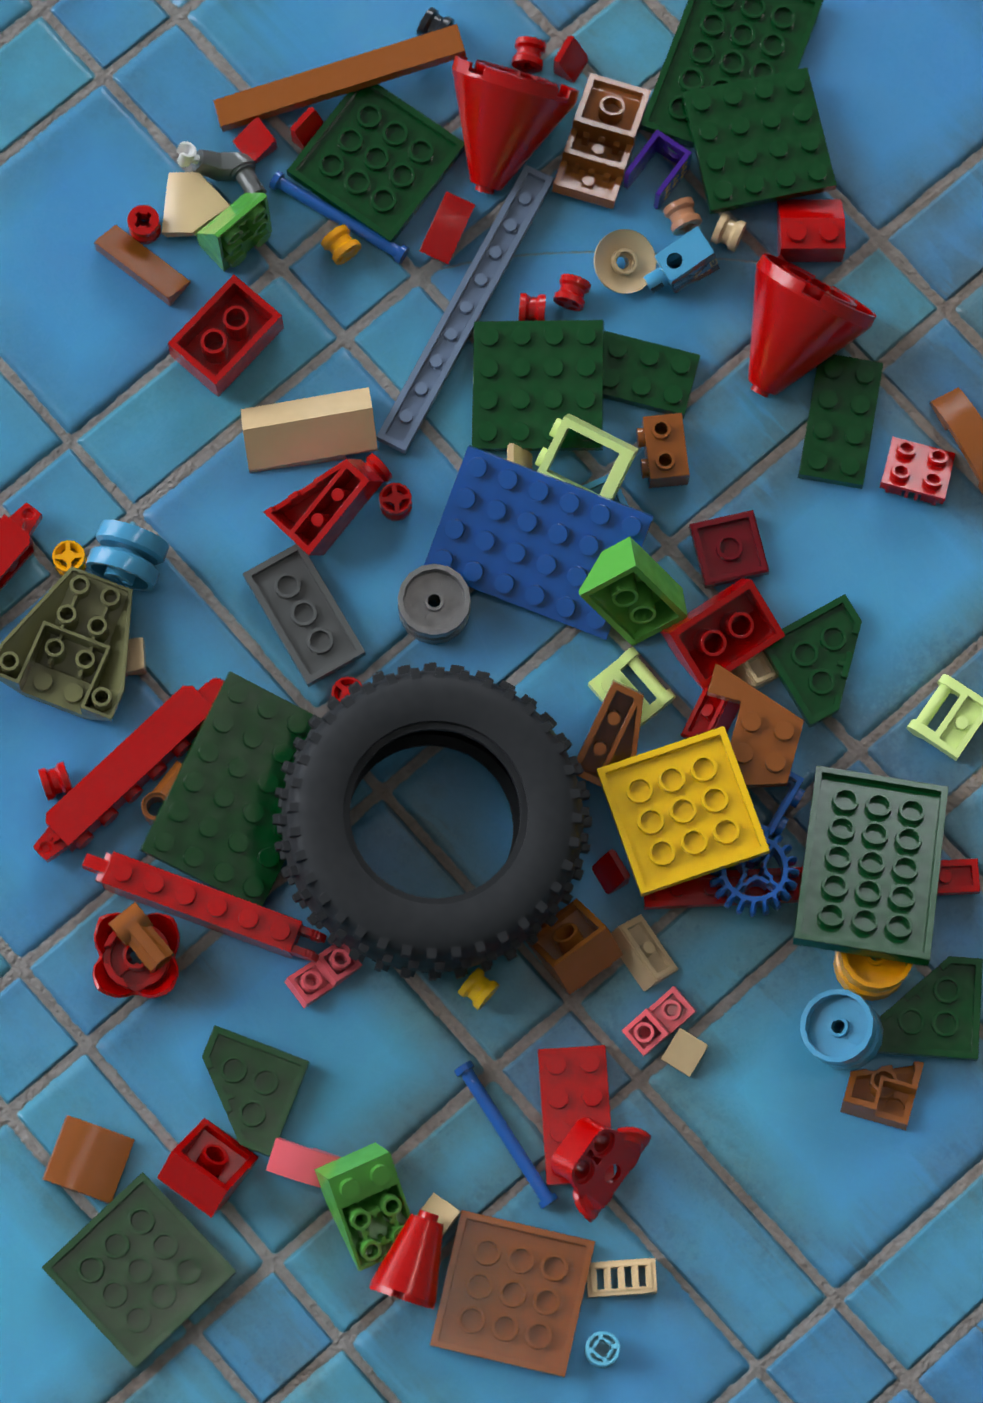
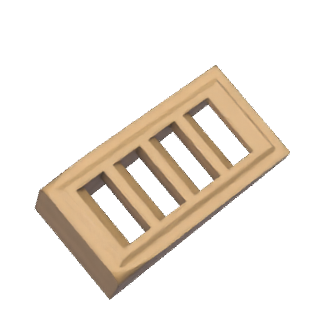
M655 1258L591 1262L587 1276L588 1298L657 1294ZM645 1267L646 1286H639L638 1268ZM624 1268H631L632 1287H625ZM610 1269H617L618 1288L611 1287ZM597 1270H603L604 1289L598 1290Z

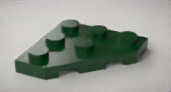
M846 594L782 628L785 636L763 650L809 728L836 714L840 708L862 624L860 617Z
M949 956L891 1008L880 1016L884 1029L883 1040L877 1054L977 1061L979 1055L983 959Z
M214 1025L202 1055L204 1063L240 1146L270 1157L275 1139L281 1137L310 1062Z

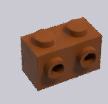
M682 413L643 417L641 428H636L638 448L644 447L645 459H640L642 479L648 478L649 489L688 485L690 473Z

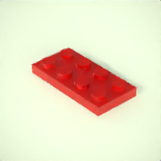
M605 1045L538 1049L547 1186L571 1185L569 1180L553 1171L551 1160L554 1152L579 1119L589 1117L605 1127L611 1128ZM614 1164L605 1172L606 1181L611 1180L615 1176Z

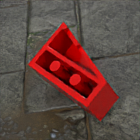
M345 459L315 478L312 483L299 491L293 492L287 499L274 507L268 508L263 513L309 556L325 555L384 480L361 459Z

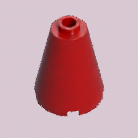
M421 1209L418 1216L410 1214L371 1279L370 1289L422 1307L434 1309L437 1300L444 1224L437 1222L439 1215Z

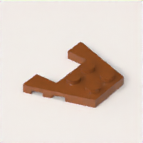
M715 664L707 696L740 704L730 743L746 787L787 786L804 720L727 669Z

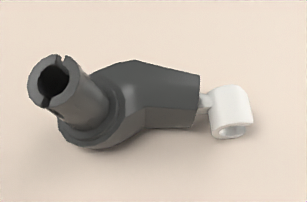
M183 141L179 144L176 150L179 154L177 158L179 166L188 167L192 163V170L199 172L203 176L216 181H238L244 193L266 194L265 187H263L255 173L256 163L247 154L241 152L219 153L203 149L197 151L196 147L190 142Z

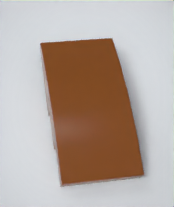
M590 73L573 119L572 129L563 151L562 161L553 183L552 192L614 209L624 174L637 140L640 124L647 108L651 90Z

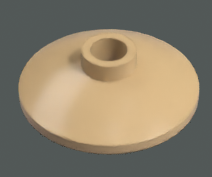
M630 229L615 230L604 236L598 243L594 253V269L597 277L605 287L616 293L631 294L643 289L647 285L643 277L656 269L655 252L651 243L642 234ZM619 257H622L626 262L624 269L619 268L617 265Z

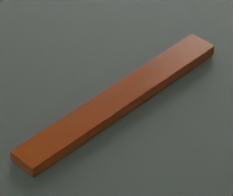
M455 24L213 101L222 132L250 124L257 117L260 120L267 119L453 61L455 55H467L458 26Z

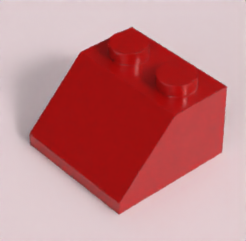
M786 199L777 201L778 256L782 255L788 262H842L846 250L845 215L841 199Z
M204 1118L171 1151L157 1179L212 1218L229 1200L259 1157L247 1148L240 1146L239 1142Z

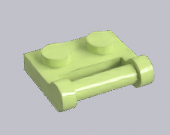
M631 647L615 662L588 683V687L601 702H603L613 679L637 690L621 672L629 666L657 698L651 704L643 698L641 727L676 698V695L670 688L667 690L639 659V652L634 647Z
M943 674L937 682L938 688L917 719H912L908 724L907 730L957 761L983 723V697L951 676ZM950 693L956 695L959 698L936 732L927 727Z

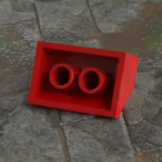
M743 578L690 611L687 618L661 631L676 659L702 689L710 685L715 664L722 666L728 671H732L785 636L752 579Z

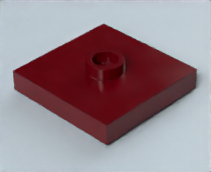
M754 510L689 525L705 589L737 582L741 578L750 579L769 574Z

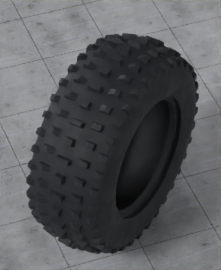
M431 662L424 664V669L421 671L419 668H411L410 665L398 667V674L390 673L385 676L381 670L372 675L373 683L367 682L362 687L358 681L351 684L348 688L350 695H346L340 702L334 696L331 697L327 704L330 711H327L322 719L313 715L308 721L312 729L308 733L307 738L303 740L296 737L293 746L297 749L294 754L295 760L293 763L284 761L281 769L282 772L286 773L284 778L286 787H276L275 797L280 798L278 807L282 809V813L273 814V825L277 826V834L282 835L283 840L275 842L274 846L275 851L280 852L281 860H287L288 866L281 869L283 879L287 878L289 885H296L298 892L292 895L294 902H298L302 909L308 907L312 911L307 917L312 926L315 925L319 930L325 927L330 931L331 934L327 941L331 945L335 944L339 948L343 944L349 946V949H351L349 953L350 958L363 962L365 957H368L376 962L374 970L379 972L381 970L388 972L390 966L396 967V969L401 970L400 977L408 979L414 977L416 971L428 973L429 981H436L437 978H441L442 972L454 971L456 979L464 978L468 974V968L477 965L481 966L483 972L491 970L493 961L497 960V957L504 955L508 962L516 958V949L521 947V943L525 940L533 946L539 940L537 934L542 930V924L546 923L552 927L557 922L558 918L555 915L560 910V907H558L560 901L567 905L571 902L573 896L570 893L574 885L570 882L572 879L580 881L584 870L581 869L584 861L579 858L580 853L588 854L591 846L587 844L589 834L583 833V828L592 826V816H590L589 807H583L582 801L590 798V792L586 788L585 781H578L577 776L584 772L581 763L578 762L576 756L569 757L566 752L572 746L570 740L566 738L563 732L556 735L552 729L557 723L547 712L539 715L535 711L537 709V701L533 698H530L527 694L519 698L516 696V687L502 680L500 685L494 684V679L489 678L490 673L478 670L476 675L472 676L469 675L470 671L464 670L465 667L459 665H451L450 671H445L444 667H437L436 663ZM421 746H438L459 751L482 764L502 787L512 814V844L506 863L483 885L453 897H419L405 893L386 883L363 859L351 829V799L366 774L383 759L399 751Z

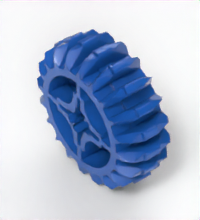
M770 829L764 831V836L770 849L769 854L734 865V868L737 869L741 876L735 888L727 877L726 868L710 873V875L718 876L710 880V887H722L715 893L716 899L727 896L728 899L724 904L726 909H729L733 903L738 904L736 909L737 915H741L744 907L749 908V916L755 917L757 908L760 907L763 916L769 915L768 904L778 911L782 907L778 898L789 902L791 895L787 890H796L797 883L789 878L799 876L798 869L790 868L797 863L798 859L796 856L786 857L792 850V846L788 844L780 848L779 845L783 839L781 835L776 836L774 841L769 839ZM772 856L780 867L781 880L779 884L772 880L773 876L766 867ZM762 861L759 874L753 875L752 878L750 877L746 881L748 870L753 869L755 866L757 867ZM751 887H759L764 891L767 889L771 891L763 896L743 894Z

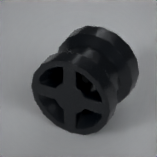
M431 7L421 19L417 28V35L420 36L452 26L455 20L449 16L443 17L439 15V11Z

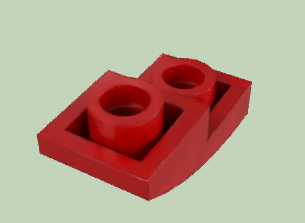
M446 191L419 251L449 264L476 204Z

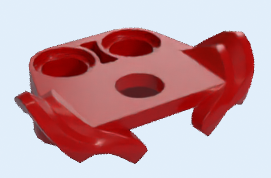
M583 1117L574 1124L554 1152L551 1160L553 1171L570 1181L574 1188L572 1195L576 1208L590 1223L596 1219L600 1211L611 1201L613 1194L622 1181L637 1164L641 1153L651 1139V1135L646 1131L636 1127H622L614 1130L589 1117ZM616 1164L617 1171L615 1176L611 1180L606 1181V1170L611 1165Z

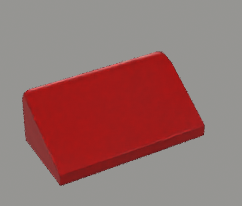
M709 686L703 689L680 736L687 739L722 726L728 732L740 708V704L707 696Z

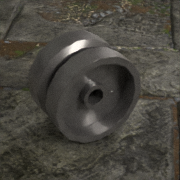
M430 564L420 566L408 574L400 587L398 609L400 621L410 635L419 641L430 644L444 643L458 636L467 625L471 609L470 592L468 585L458 572L448 566ZM436 600V603H440V605L431 607L429 601Z

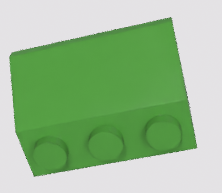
M630 536L601 552L579 589V596L632 646L688 617L682 587Z

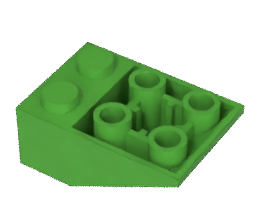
M244 193L196 233L199 246L224 272L231 266L233 268L237 267L244 261L249 250L254 246H262L270 238L272 226L267 195L265 193Z
M375 1142L315 1169L324 1199L359 1272L383 1261L410 1216L391 1154Z

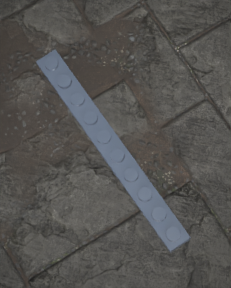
M525 164L376 436L377 441L406 455L472 334L474 322L479 321L554 183L553 177Z

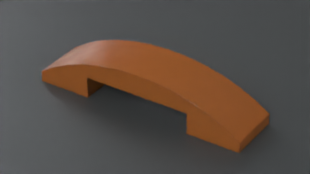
M958 387L930 401V405L945 431L949 429L977 477L979 481L978 488L983 494V419L971 401Z

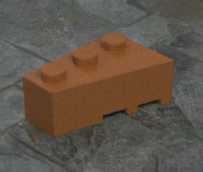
M613 679L577 755L578 762L581 763L584 771L578 775L579 777L602 787L597 774L598 768L637 755L644 693Z

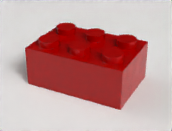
M233 275L168 342L170 356L219 397L284 329L283 318L278 311L236 275Z

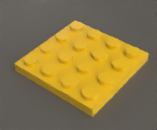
M724 726L597 769L601 786L641 897L769 854L770 852Z

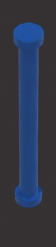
M277 171L272 177L269 184L271 189L275 191L279 189L335 223L347 225L350 232L393 256L396 263L401 264L406 258L410 249L404 244L399 246L394 242L390 243L354 218L284 178L285 174L281 171Z
M472 1061L464 1063L454 1071L456 1076L462 1077L540 1199L538 1204L541 1209L548 1207L557 1201L559 1197L556 1193L552 1194L473 1071L475 1066Z

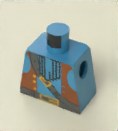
M697 226L657 253L654 257L658 268L643 278L652 293L668 284L674 293H677L720 268L715 252Z

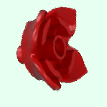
M116 912L100 916L94 932V944L99 953V959L94 965L92 974L97 990L114 998H126L132 995L157 998L171 992L179 977L176 953L180 946V934L175 919L161 913L146 915L153 923V929L174 953V956L168 963L151 973L143 963H129L133 960L130 956L133 950L130 946L126 947L108 923L120 913Z

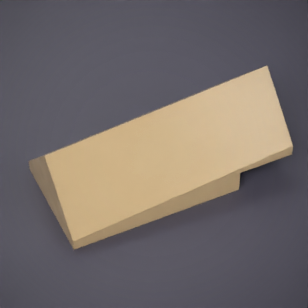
M369 387L240 409L249 473L344 460L346 455L378 451Z

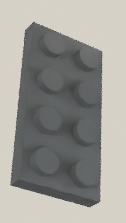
M297 544L243 573L245 581L308 687L366 655L365 650L308 554Z

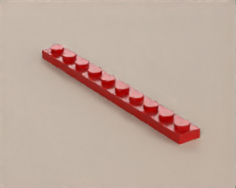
M978 858L941 860L937 896L980 893ZM790 867L799 870L798 877L789 878L797 883L796 890H787L791 895L789 902L778 898L781 903L798 902L802 867ZM767 868L768 872L773 876L772 880L779 884L781 880L780 868ZM749 869L746 881L750 877L752 878L753 875H758L760 869ZM726 870L727 877L735 888L741 878L740 873L737 870ZM710 874L643 896L644 910L724 906L728 897L724 896L721 899H716L715 893L722 887H710V880L718 877ZM751 887L743 894L763 896L771 891L768 889L764 891L759 887Z

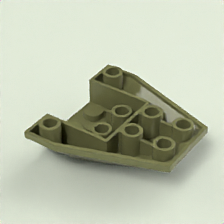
M71 566L1 642L0 681L23 696L80 718L112 721L125 692L133 589Z

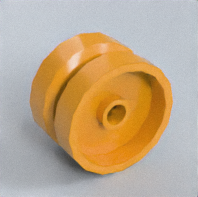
M835 951L833 967L838 982L844 989L869 1001L885 999L896 992L913 966L911 963L875 958L877 961L872 960L874 957Z

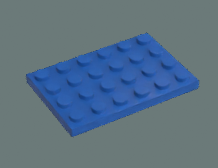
M469 445L424 565L440 564L451 567L463 577L468 587L607 640L612 626L579 596V589L601 552L629 536L643 547L654 516Z

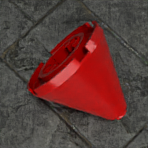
M455 55L452 72L470 182L476 184L475 190L493 195L495 190H502L575 106L579 90L561 84L559 89L558 85L550 82L549 79L478 59L473 68V63L467 61V57Z
M769 253L762 254L756 264L748 380L753 384L751 390L768 398L769 394H779L871 328L877 316L864 304L837 287H831L815 278L814 274Z

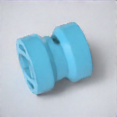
M599 1331L592 1334L585 1346L587 1360L591 1365L598 1368L611 1366L617 1360L620 1353L618 1339L607 1331Z

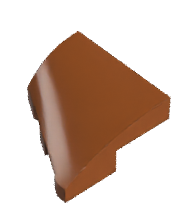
M914 1061L912 1066L893 1068L892 1065L881 1066L878 1070L874 1071L867 1069L851 1071L840 1112L906 1130L924 1062Z

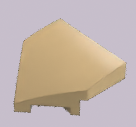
M199 172L168 173L161 233L167 238L196 236V233L223 212L230 204Z

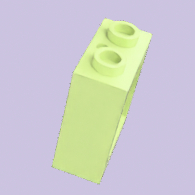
M571 414L565 415L563 420L557 418L549 433V436L553 437L549 448L543 447L536 459L535 465L539 466L538 472L593 492L550 470L570 428L619 453L600 494H598L614 500L639 449Z

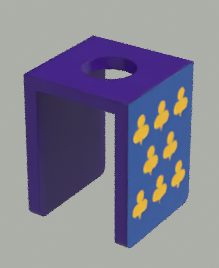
M656 130L625 171L623 187L628 190L654 154L658 152L676 164L655 193L654 208L659 210L689 170L692 152L659 130ZM667 147L671 148V149H672L673 151H675L677 154H675V153H673L672 151H670Z

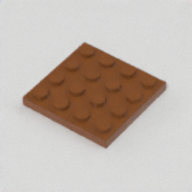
M461 1210L430 1346L565 1378L595 1241Z

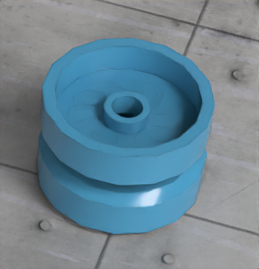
M117 520L101 521L95 536L101 546L91 548L86 561V567L94 574L127 588L140 591L154 590L159 577V571L154 565L165 561L169 550L168 542L153 532L133 524Z
M830 989L819 993L808 1002L801 1015L800 1032L803 1043L815 1057L837 1070H853L865 1066L876 1056L882 1045L884 1029L880 1016L861 996L847 989ZM845 1026L844 1030L840 1033V1028Z

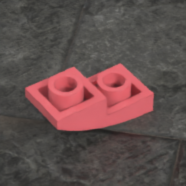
M333 944L319 953L320 956L317 963L310 962L286 978L284 983L304 1009L361 968L362 964L358 959L356 961L349 957L351 949L347 945L343 944L339 948Z
M673 986L621 1031L638 1051L645 1056L693 1016L697 1010L676 986Z
M279 1137L275 1139L266 1171L321 1188L315 1169L341 1157Z

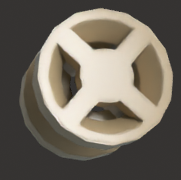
M722 213L710 242L725 244L728 250L735 252L744 234L747 222L742 220L736 222L730 218V215Z

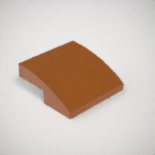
M66 1115L42 1180L109 1204L113 1200L135 1139Z

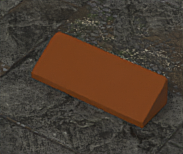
M117 225L113 226L94 242L96 251L169 306L176 301L191 283L190 280Z

